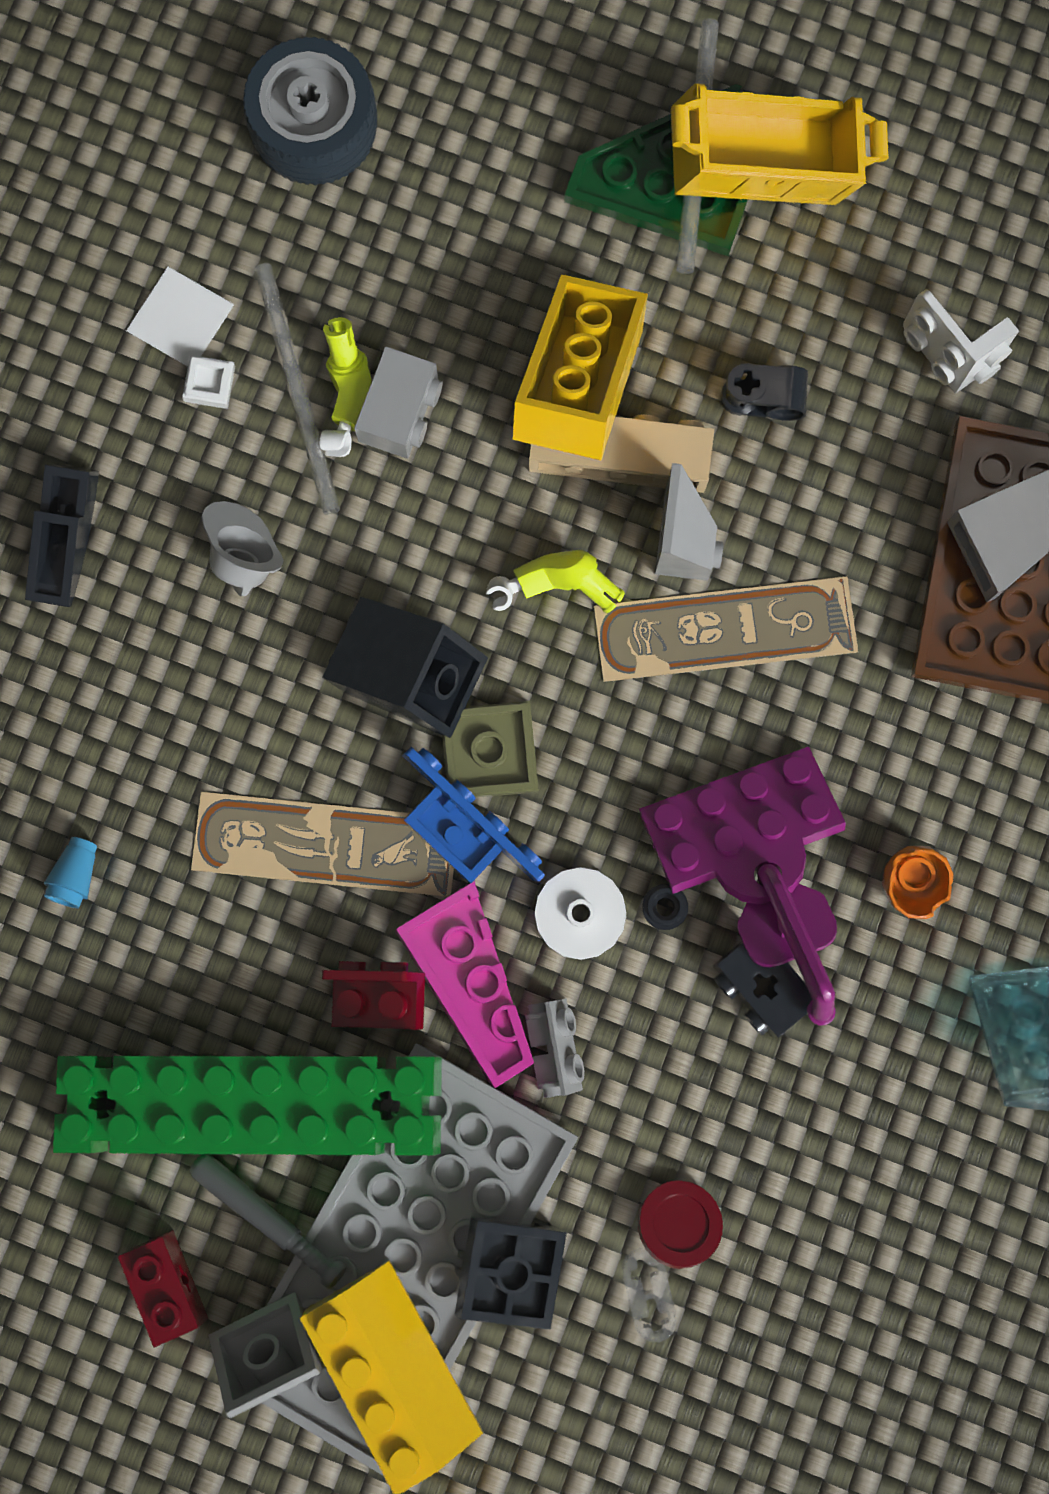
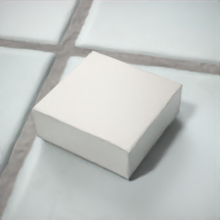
M190 355L183 392L184 402L228 409L235 370L234 362Z

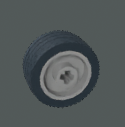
M299 37L293 40L289 39L287 42L283 41L279 45H275L271 50L266 51V54L256 61L255 66L251 69V73L248 74L243 97L245 121L257 152L264 162L278 175L285 179L288 178L290 181H296L300 184L305 183L306 185L332 183L334 180H340L342 177L348 176L350 172L355 171V168L359 167L361 162H364L366 156L369 155L377 130L378 118L375 95L363 65L345 47H341L340 44H335L333 41H327L324 38Z

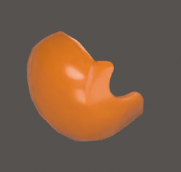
M907 846L899 850L887 862L884 869L882 886L890 904L908 918L928 919L934 916V911L941 904L950 900L953 871L947 858L932 847Z

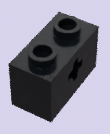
M741 941L713 965L719 973L714 978L716 984L729 999L732 1000L736 996L740 998L749 1009L744 1014V1017L761 1036L768 1032L771 1037L779 1038L807 1014L808 1005L813 999L806 983L788 962L776 967L760 966L749 957ZM755 976L758 978L769 977L772 982L769 984L768 990L772 995L769 997L766 995L755 996L753 990L757 987V984L753 978Z

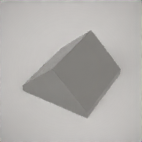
M296 1292L208 1335L225 1414L229 1419L320 1374L324 1367L321 1357L300 1320L305 1310Z

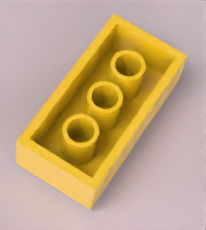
M561 274L515 400L512 440L602 460L642 335L647 293Z

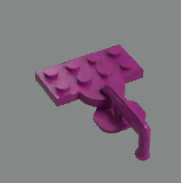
M810 748L800 749L639 808L640 817L672 893L674 894L717 878L727 893L742 902H747L738 920L737 927L749 957L755 963L764 967H776L795 960L813 999L807 1008L809 1019L814 1024L820 1026L832 1022L836 1012L834 1006L835 991L817 951L828 947L834 941L837 934V922L826 897L821 892L799 883L803 879L806 865L804 845L845 831L846 822Z

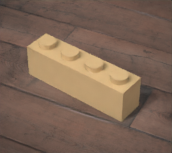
M636 415L634 419L615 416L602 460L531 444L529 472L666 488L671 465L676 463L682 464L697 492L704 493L709 480L714 429L705 428L703 423L694 420H682L678 424L660 422L658 417L652 415Z

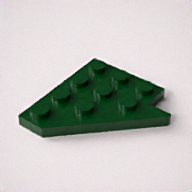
M734 84L721 91L740 93L742 86ZM671 114L579 155L564 194L565 203L728 257L748 199L675 195Z

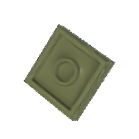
M530 701L465 707L452 737L448 738L442 735L446 780L450 784L458 780L476 798L539 791Z

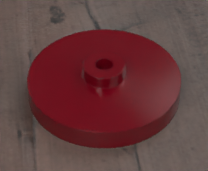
M670 1181L655 1188L643 1201L638 1214V1233L643 1246L656 1261L671 1268L686 1269L701 1264L716 1251L722 1238L723 1220L716 1201L705 1189L688 1181Z

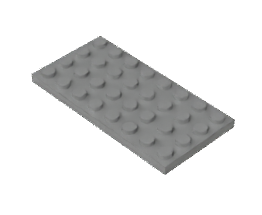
M418 1043L415 1044L408 1056L442 1058ZM442 1058L441 1096H430L429 1115H441V1154L433 1156L394 1155L395 1143H385V1153L352 1155L305 1237L310 1244L314 1245L322 1254H325L328 1259H331L333 1262L335 1260L342 1261L347 1267L344 1275L333 1288L327 1289L320 1282L321 1275H318L315 1270H312L309 1265H306L295 1255L267 1306L296 1292L304 1310H306L309 1306L390 1260L450 1370L477 1322L462 1320L454 1315L460 1280L455 1273V1266L462 1267L463 1262L462 1259L457 1257L459 1251H465L471 1217L530 1225L579 1137ZM388 1092L386 1095L388 1099L383 1100L381 1110L387 1111L388 1118L392 1119L394 1117L391 1112L399 1111L400 1102L392 1100L391 1092ZM325 1365L320 1374L262 1402V1404L383 1475Z

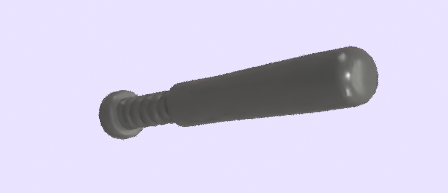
M202 1154L197 1157L190 1168V1174L194 1180L256 1227L284 1251L290 1250L292 1254L296 1255L306 1265H309L312 1270L321 1275L320 1282L325 1288L331 1289L339 1282L347 1269L342 1261L335 1260L333 1262L331 1259H328L325 1254H322L320 1250L316 1249L314 1245L310 1244L308 1240L300 1235L301 1230L277 1212L210 1154Z

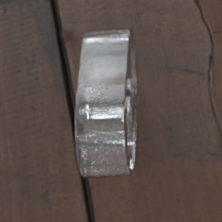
M637 1248L625 1257L622 1264V1275L633 1322L638 1334L643 1339L650 1342H662L673 1334L677 1324L664 1265L656 1261L645 1248ZM645 1258L649 1266L656 1265L657 1271L650 1273L652 1290L648 1291L643 1290L642 1282L638 1276H630V1271L637 1269V1260ZM648 1299H655L659 1313L668 1314V1318L661 1321L660 1330L653 1331L650 1324H642L641 1319L646 1318L649 1313L646 1303Z

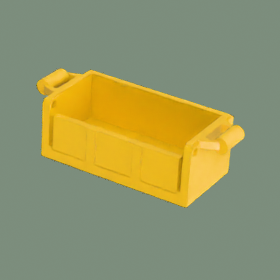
M695 83L671 106L675 195L836 205L866 184L865 167L875 162H883L889 159L887 122L878 121L864 113L861 97H851L843 103V101L809 99L798 96L786 97L753 94L752 92L738 93L706 90L705 84ZM864 125H869L870 157H866Z

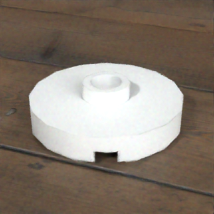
M581 867L562 871L547 881L538 895L535 909L537 929L547 946L563 957L579 960L598 957L613 947L624 930L627 914L623 895L613 880L599 871ZM576 905H584L588 908L589 918L586 921L577 922L572 917V909Z

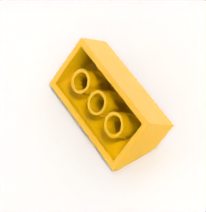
M390 1260L309 1306L301 1315L300 1320L393 1494H401L435 1474L483 1434L482 1428Z

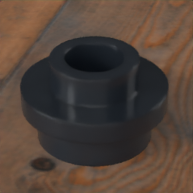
M661 884L647 892L643 899L642 912L646 921L654 928L671 930L678 927L685 920L688 913V901L682 891L673 894L669 884ZM660 899H668L672 902L673 912L669 916H662L657 912L656 905Z

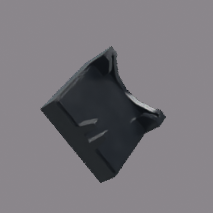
M471 1217L465 1251H459L457 1257L462 1259L463 1262L462 1267L455 1266V1273L460 1280L454 1315L462 1320L551 1330L567 1232L548 1224L535 1223L534 1225Z

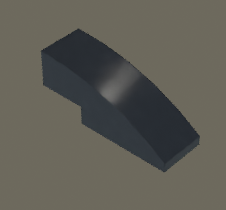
M60 464L45 465L40 510L34 511L25 600L64 607L72 606L87 549L99 471Z

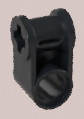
M740 364L731 370L726 383L722 387L720 394L721 403L728 412L738 416L769 417L781 421L803 419L806 417L808 371L805 368L793 365ZM737 385H745V392L750 394L747 396L743 395L742 388Z

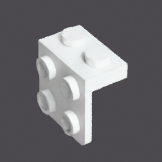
M927 289L917 295L903 323L904 335L909 345L914 350L923 352L931 362L932 372L938 381L943 385H949L955 394L975 379L979 384H982L991 378L1001 368L999 363L1012 352L1009 345L1019 332L1007 317L974 342H971L934 295Z

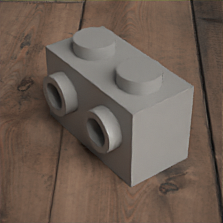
M385 346L354 428L358 442L407 459L413 446L418 448L421 446L427 430V422L423 421L428 405L436 406L443 382L438 380L436 363Z

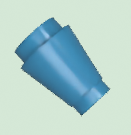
M71 837L69 844L43 883L47 887L44 897L67 907L80 908L82 900L88 899L97 845L81 838Z

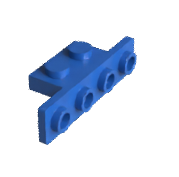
M410 747L402 755L434 786L432 791L403 821L468 883H472L501 851L532 881L540 882L545 876L538 868L542 860L524 843L517 848L504 835L509 831L508 827L492 812L489 811L483 816L471 804L476 797L458 780L450 784L438 772L443 766L425 748L417 752Z

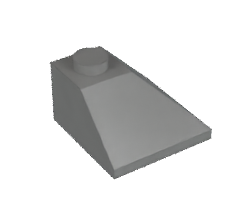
M672 463L664 494L655 574L708 581L712 568L720 569L723 542L716 541L717 525L682 464Z

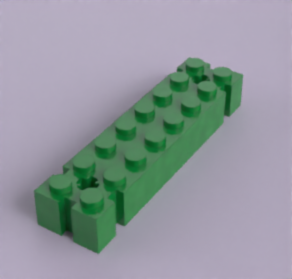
M58 1056L56 1094L67 1095V1114H55L53 1153L107 1152L108 1142L110 1141L109 1153L378 1155L385 1153V1143H395L394 1155L433 1156L441 1154V1115H429L430 1096H441L442 1058L396 1057V1069H386L385 1057L113 1056L112 1068V1057ZM388 1092H391L392 1100L400 1102L399 1111L391 1112L394 1117L392 1119L388 1118L387 1111L381 1110V1101L388 1099L386 1096ZM107 1099L115 1100V1110L106 1109Z

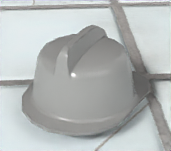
M226 501L213 502L205 507L201 518L204 530L211 543L209 559L211 570L219 579L231 584L239 596L248 595L252 588L259 586L265 581L269 573H274L281 569L284 562L283 557L277 549L267 526L260 517L239 504Z

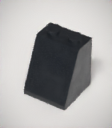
M360 597L353 613L349 617L341 639L329 659L322 678L350 696L437 734L451 738L488 657L442 622Z

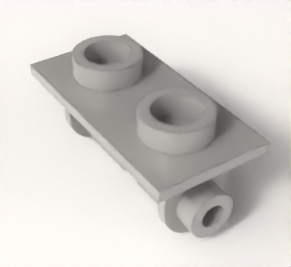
M567 999L528 1005L529 1015H525L530 1046L547 1045L548 1054L533 1056L537 1088L543 1089L544 1098L559 1095L566 1096L582 1091L584 1065L581 1057L576 1054L573 1038L576 1032V1020L573 1011L568 1008Z

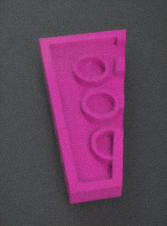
M475 881L395 930L419 971L425 973L427 984L487 1081L494 1089L534 1064L516 1006L513 1004L506 983L507 979L502 963L499 962L492 941L493 936L487 918L484 916L479 901V893Z

